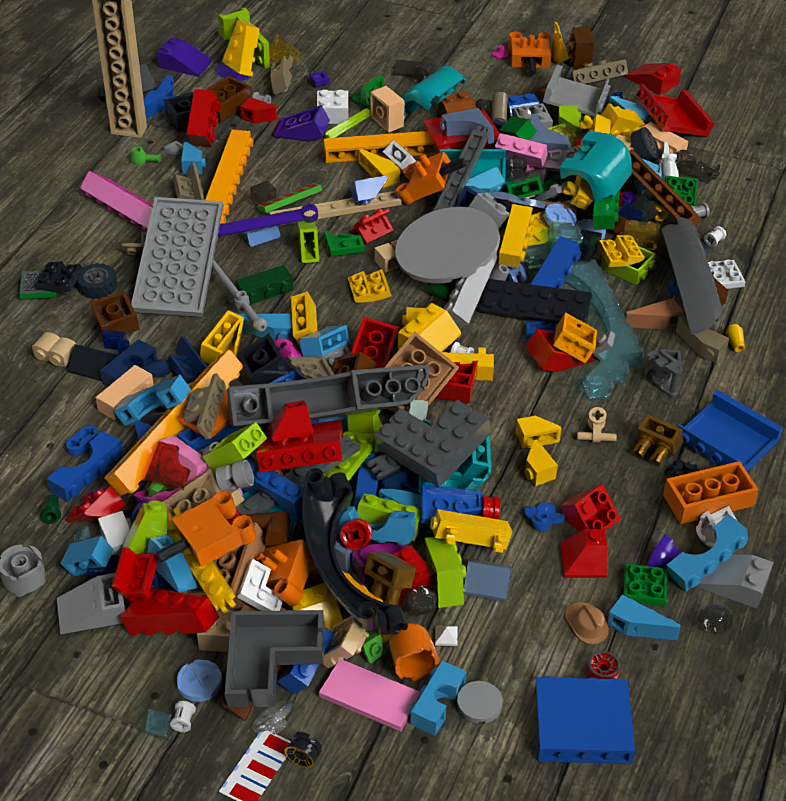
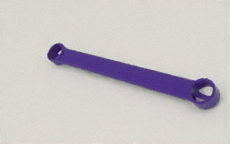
M306 204L297 210L220 224L218 237L303 220L312 223L318 218V209L314 204ZM307 211H315L313 216L304 215Z

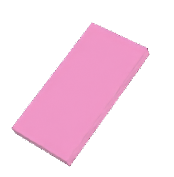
M342 659L337 662L319 691L320 698L400 732L410 717L409 710L414 701L417 702L420 698L419 691Z

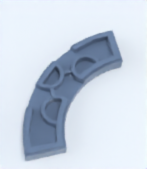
M492 191L494 199L502 202L543 210L546 208L545 201L519 198L509 193Z

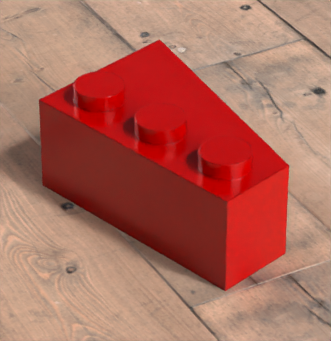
M478 360L472 361L471 364L454 362L459 366V369L435 398L470 403L477 378Z

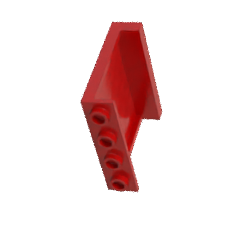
M641 84L637 91L636 99L662 131L709 136L715 123L687 90H681L678 98L651 94L644 84Z
M480 110L494 128V143L488 144L486 142L483 149H495L500 133L486 111ZM442 117L424 120V131H427L438 150V154L440 149H464L470 136H447L440 128Z
M341 419L312 423L314 434H310L309 437L304 439L290 438L284 443L273 442L269 431L264 430L263 433L267 439L258 446L256 452L260 472L343 461L341 438L344 435Z

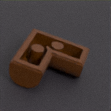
M287 511L247 515L266 534V546L288 543L290 515Z

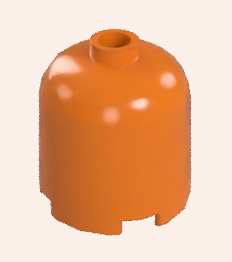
M408 623L407 630H401L397 635L391 634L389 646L396 674L401 679L403 677L411 678L412 681L423 680L429 677L432 669L439 665V656L425 627L417 623Z

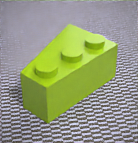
M435 537L425 538V557L428 567L434 573L436 584L433 585L434 592H437L438 608L464 605L463 578H466L465 565H462L460 553L457 554L456 544H447L445 539Z

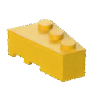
M237 20L222 62L239 74L253 76L251 68L252 62H255V57H253L254 48H257L260 29L252 23Z

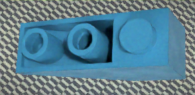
M169 535L149 538L147 554H156L157 551L176 541ZM183 552L164 562L158 560L156 571L177 592L197 589L198 585Z
M621 595L609 612L607 623L611 628L628 636L677 640L681 627L674 620L668 619L653 609H649L624 595Z

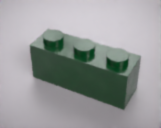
M284 265L235 280L237 290L247 293L249 305L294 291L293 276Z

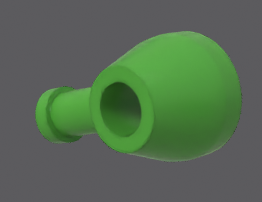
M134 147L132 149L131 162L135 165L144 164L146 161L161 162V154L147 155L142 147Z

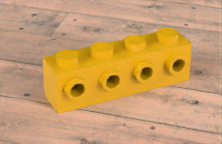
M512 204L499 252L498 265L504 264L508 267L519 268L520 262H524L526 254L524 249L528 248L529 242L527 237L531 236L532 231L530 225L534 224L535 215H532L533 207Z

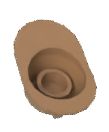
M583 602L574 603L567 608L565 618L581 641L587 644H599L606 639L609 628L604 614L598 608Z

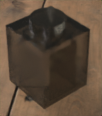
M268 181L250 187V200L256 206L276 198V188Z

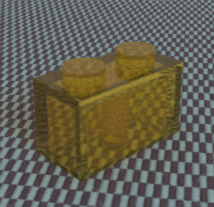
M626 220L623 236H632L641 248L656 250L660 224Z

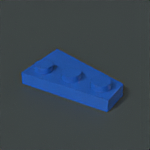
M422 484L420 488L421 523L431 522V518L435 517L437 509L468 515L481 514L483 510L482 492L442 486L438 488L434 485Z

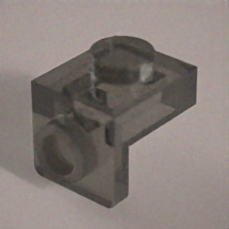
M700 160L692 173L708 184L712 179L716 180L720 175L719 169L721 165L718 164L712 169Z

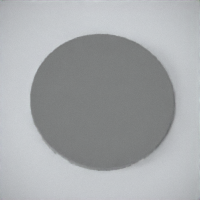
M468 207L444 208L430 212L411 223L400 235L395 253L401 270L409 274L411 278L427 283L452 282V279L468 277L476 273V270L482 265H487L498 250L500 235L495 221L488 214L480 210Z

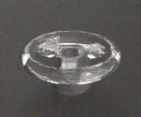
M283 700L275 703V707H269L263 711L252 724L253 732L262 733L270 730L273 735L281 732L288 725L285 717L292 708L291 702Z

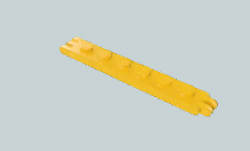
M175 507L173 511L176 515L173 516L170 512L167 514L169 519L167 521V533L172 539L178 541L180 538L176 533L172 519L182 513ZM188 549L183 551L189 568L216 610H222L225 614L229 612L226 605L229 604L232 608L236 606L233 601L236 595L215 563L212 561L201 567Z

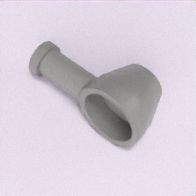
M498 255L494 268L490 273V278L505 281L509 269L504 264L498 265Z

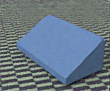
M278 225L251 230L241 234L250 247L281 236Z

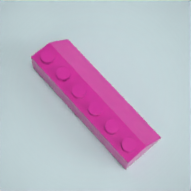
M88 171L80 187L86 191L85 195L93 199L96 197L98 203L102 205L107 204L108 209L114 212L119 211L118 215L126 219L128 217L131 218L130 222L138 226L141 224L142 229L147 231L153 204L109 178Z

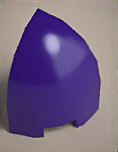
M666 534L662 537L654 549L647 566L667 569V564L681 554L680 549L677 550L672 544L674 541Z

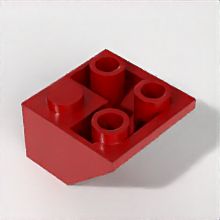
M304 400L287 403L282 406L268 426L273 442L284 443L290 438L304 439L309 437L310 434H314L307 404Z
M603 484L573 496L560 506L569 524L579 532L583 529H605L606 531L621 520Z
M111 486L104 489L100 487L94 493L91 491L83 497L84 502L81 505L77 504L69 511L71 515L65 520L67 523L99 522L98 518L120 512L127 504Z

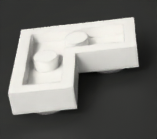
M252 559L248 563L237 598L261 611H280L283 602L274 594L273 590L266 587L271 569Z

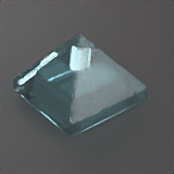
M87 525L74 535L72 543L91 539Z
M149 709L145 732L168 737L172 714Z

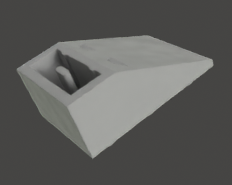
M115 573L97 576L57 598L60 634L123 623L120 616L125 611L124 596L112 587Z

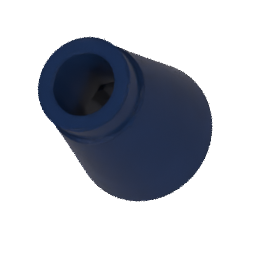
M159 359L140 367L151 373L152 377H165V375L169 374L167 360Z

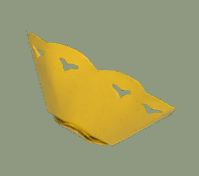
M554 22L553 53H551V56L556 63L560 64L568 60L569 57L557 22Z

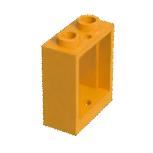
M565 313L556 326L553 346L586 363L595 350L597 330Z

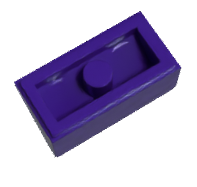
M219 63L216 74L223 78L231 76L241 82L249 77L237 73L224 63Z

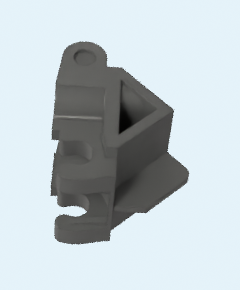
M656 349L649 352L647 360L655 358L654 364L645 368L644 375L653 373L652 382L660 388V391L669 397H677L679 378L683 373L681 351L666 349L659 351Z

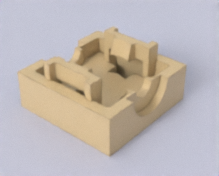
M350 616L333 626L331 632L334 636L324 654L323 665L327 668L334 666L340 659H348L355 652L357 654L361 652V648L369 634L365 632L366 629L355 617Z

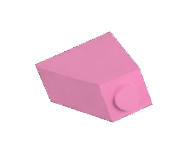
M176 436L159 440L160 479L167 475L178 483L189 484L210 470L202 455Z

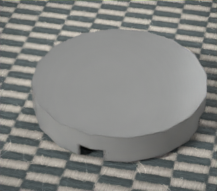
M469 682L458 693L457 705L459 713L472 723L479 724V722L484 721L489 723L496 719L502 711L503 698L501 692L488 682Z

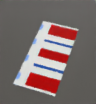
M262 728L219 792L237 801H258L287 758L285 748L290 741Z

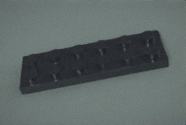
M488 279L479 311L484 314L558 324L563 315L567 313L586 324L593 295L592 292Z

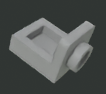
M611 330L601 333L596 337V347L593 355L601 362L605 361L608 349L613 346L615 334Z

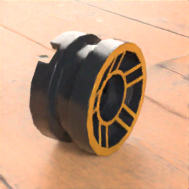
M295 732L290 739V743L285 748V755L291 762L300 767L312 768L317 761V757L322 752V745L316 738L314 741L310 739V734Z

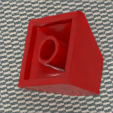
M583 529L561 542L564 578H607V540L605 529Z

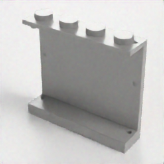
M557 65L547 85L543 102L558 107L578 105V112L593 117L598 112L601 113L611 85H608L609 79L605 81L603 89L561 78L563 66Z

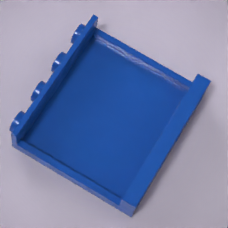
M719 390L713 394L712 402L686 426L678 425V428L683 430L682 444L719 466L740 461L747 472L780 441L783 427Z
M536 677L534 693H536L538 762L633 763L635 744L628 680L618 678Z

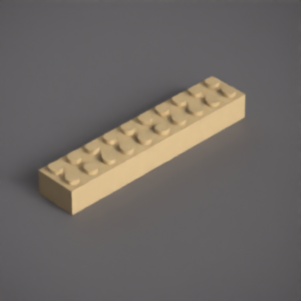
M92 0L111 134L141 138L147 128L132 1Z

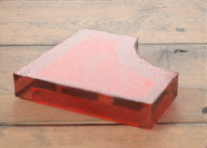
M159 441L145 480L184 490L191 471L182 466L179 461L178 454L180 448L177 445Z

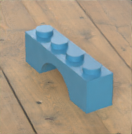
M178 375L123 398L114 412L124 426L137 420L139 421L145 414L158 406L165 405L169 409L181 404L191 389L182 376Z
M348 506L344 511L337 529L336 538L341 539V529L348 521L354 518H361L354 506ZM395 510L387 522L382 524L369 523L373 531L371 540H376L378 543L390 541L396 542L398 545L410 544L415 537V512ZM359 530L353 532L355 537H359Z
M727 515L714 526L716 542L709 551L699 555L682 552L667 564L668 576L686 592L691 587H696L702 578L707 574H712L720 563L729 560L737 549H742L747 544V528L731 515Z

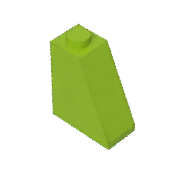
M304 220L298 221V240L302 263L319 262L318 233L315 221L312 223L305 222Z
M154 500L142 504L122 548L128 547L136 554H147L149 538L167 535V509L165 502Z

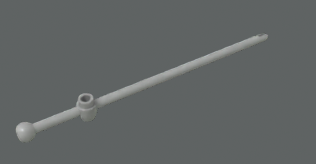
M213 259L212 269L235 297V306L238 311L248 314L253 321V327L256 331H265L268 325L267 321L262 317L259 318L251 308L247 293L245 291H238Z

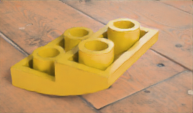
M617 235L615 241L599 240L597 244L608 267L632 265L643 261L645 258L634 238L629 235Z
M382 269L369 275L362 271L348 277L355 302H373L392 296Z

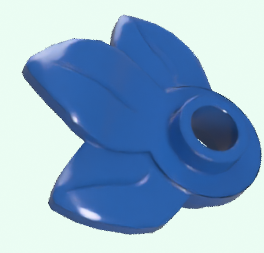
M548 502L540 503L537 508L525 507V516L532 520L533 527L539 531H546L552 524H560L565 519V515L556 513L555 506Z

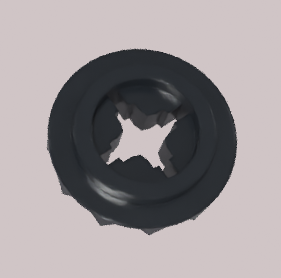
M681 459L680 462L674 461L672 465H669L668 476L672 478L684 475V472L681 470H685L687 474L700 470L697 469L696 464L691 465L690 461L686 463Z

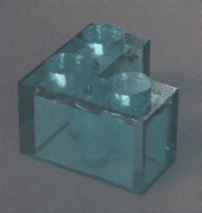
M552 221L548 230L550 252L560 236L579 243V245L582 243L583 235L580 233L579 226H572V223Z

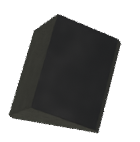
M74 344L68 373L102 381L100 370L115 359L118 354Z

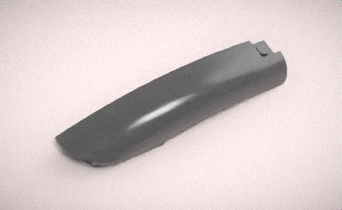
M680 217L676 218V225H666L664 228H661L681 304L691 335L711 328L714 321L721 319L723 310L696 227L689 219Z
M429 364L352 370L351 372L304 380L229 387L227 390L229 421L232 428L245 427L254 422H257L258 425H268L284 404L302 400L307 404L310 420L365 413L406 405L415 400L425 388L429 377Z

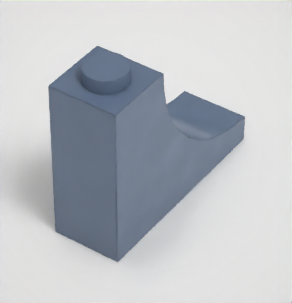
M479 108L442 115L440 128L447 136H470L472 131L476 130L478 125L483 128L488 127L489 138L487 143H494V128Z
M532 114L531 123L537 132L530 141L546 144L547 151L570 149L571 142H568V135L555 133L547 129L540 122L538 114Z

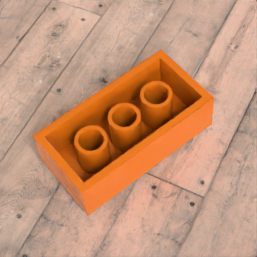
M738 461L666 479L663 496L679 523L685 524L700 520V516L706 511L713 514L727 506L730 507L732 512L755 506L759 489L742 463Z

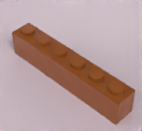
M631 149L629 152L632 162V174L675 218H687L696 227L702 221L699 215Z

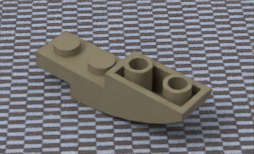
M291 55L283 56L272 63L271 83L275 95L285 93L291 83L292 74L289 70L294 60Z

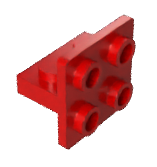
M381 208L375 211L374 215L370 217L366 215L359 219L360 221L354 224V228L350 231L351 234L357 232L361 236L364 245L393 232L394 230L386 217L390 212L389 208L386 210Z
M123 547L112 587L132 603L136 598H148L158 563L156 554H136L130 548Z

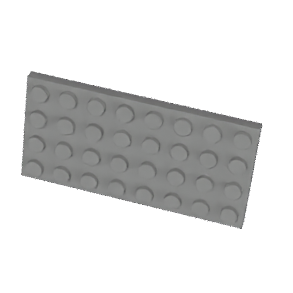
M154 198L131 303L135 312L203 317L223 211V201Z

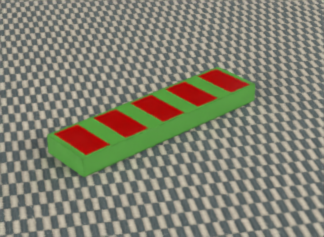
M313 183L259 204L257 207L260 212L268 213L318 193L322 190L320 184Z

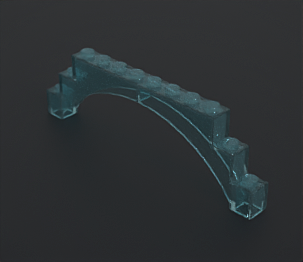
M545 244L530 245L527 249H524L526 252L524 262L527 269L539 272L550 254V250H547ZM594 259L590 262L575 261L570 275L565 277L564 283L578 291L592 292L591 304L602 318L606 331L611 330L615 334L612 348L607 349L599 365L589 375H585L583 390L588 401L611 398V392L614 389L615 383L626 382L629 368L641 365L644 351L639 346L637 337L633 334L630 323H627L625 313L621 311L619 302L615 299L613 290L609 288L607 278L603 276L602 269L598 266L596 260Z

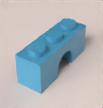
M444 661L440 663L438 668H434L428 685L424 684L420 691L419 700L417 702L414 701L410 707L411 725L436 736L446 719V705L438 702L437 699L449 698L456 701L459 691L466 685L467 671Z

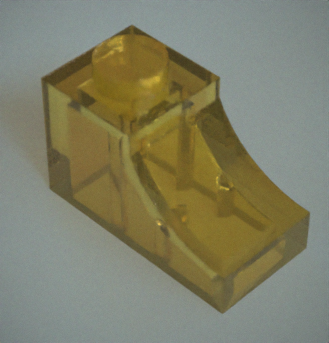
M277 34L269 42V57L274 61L288 55L293 57V64L298 61L301 52Z

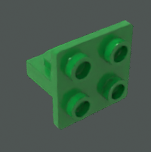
M381 75L375 77L352 97V101L371 108V91L384 87V77Z

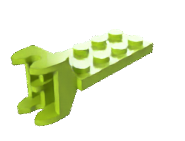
M245 7L240 8L238 12L224 16L222 14L216 15L218 22L221 24L217 29L224 40L231 39L237 20L250 23L249 11ZM259 33L257 48H254L253 57H255L259 65L264 69L270 68L269 42Z
M381 410L347 415L348 431H345L343 435H348L361 448L358 452L326 472L324 476L330 478L333 474L342 472L345 473L348 481L351 479L374 449V433L383 426L379 418Z

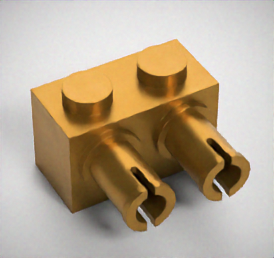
M647 414L638 427L639 442L632 450V454L635 457L639 455L638 458L642 459L651 446L656 450L649 461L653 465L657 462L656 466L659 467L667 454L674 457L682 445L683 430Z
M369 552L364 573L374 578L370 593L375 597L383 599L387 585L389 588L384 603L398 605L401 590L412 587L416 567L388 552Z

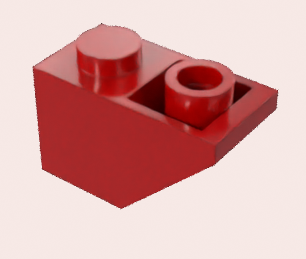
M250 97L240 106L242 120L254 124L277 120V106Z

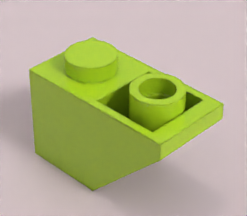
M578 105L559 106V125L564 123L569 133H574L575 138H579V132H582V128L579 122L581 121V112H578Z

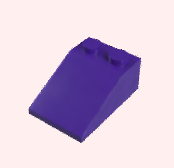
M171 37L157 51L159 68L197 77L212 62L211 58L192 45L175 37Z
M319 105L281 118L274 136L306 141L319 140L323 137L330 119L323 106Z

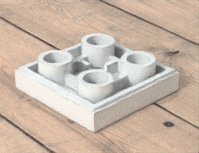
M734 260L708 262L712 276L725 288L745 287L746 282Z

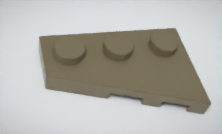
M288 357L287 359L290 367L304 379L334 375L324 357Z

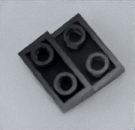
M62 261L49 262L45 265L34 286L36 289L43 291L69 292L72 290L83 268L81 264L65 266Z

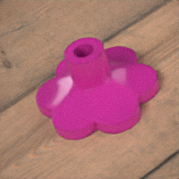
M503 45L498 46V49H494L492 52V56L496 57V59H507L510 55V52L504 49Z

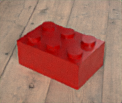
M194 89L187 136L195 146L212 147V143L216 139L214 131L215 127L218 126L217 114L221 110V103H219L218 97H216L212 90Z

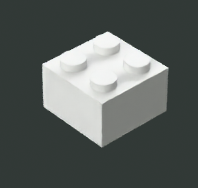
M317 91V106H323L330 119L329 124H340L348 119V91Z

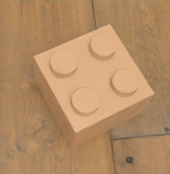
M387 86L371 91V118L388 133L404 127L405 102L403 98Z

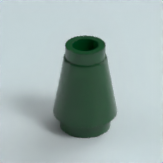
M443 283L426 284L425 288L428 293L444 301L450 299L449 295L451 292Z
M51 494L46 497L40 512V516L45 523L54 524L61 517L59 498L56 495Z

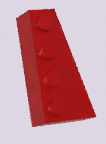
M156 588L150 589L148 598H136L120 616L131 636H138L140 632H145L146 635H154L155 632L163 631L166 635L179 630L182 634L206 633L219 618L209 597Z

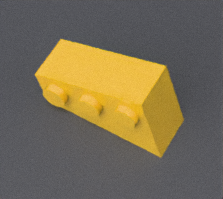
M608 104L601 115L611 120L610 134L615 137L618 134L630 137L632 132L645 125L635 111L626 108L621 109L619 106L613 107L612 104Z
M231 311L225 313L201 344L200 357L204 362L210 364L219 354L228 349L237 357L244 317Z

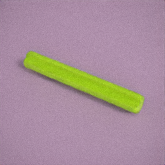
M368 108L363 109L325 132L324 138L339 136L370 117L371 110H368Z

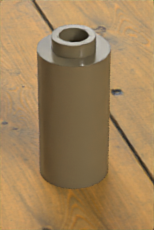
M496 92L492 96L491 121L493 124L496 120L507 122L508 95L504 92Z

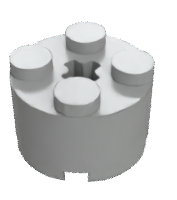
M15 545L6 549L1 554L0 576L5 589L14 593L15 596L22 597L27 593L35 591L46 582L42 556L36 547Z

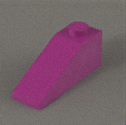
M396 543L368 545L352 553V570L363 584L374 579L364 573L369 552H388L393 554L409 545H398Z

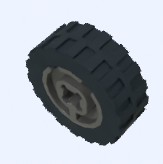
M642 127L631 133L630 137L634 151L642 159L649 162L659 159V148L649 129Z
M103 263L84 266L77 279L78 290L82 296L84 295L86 298L101 299L111 295L117 287L114 269Z

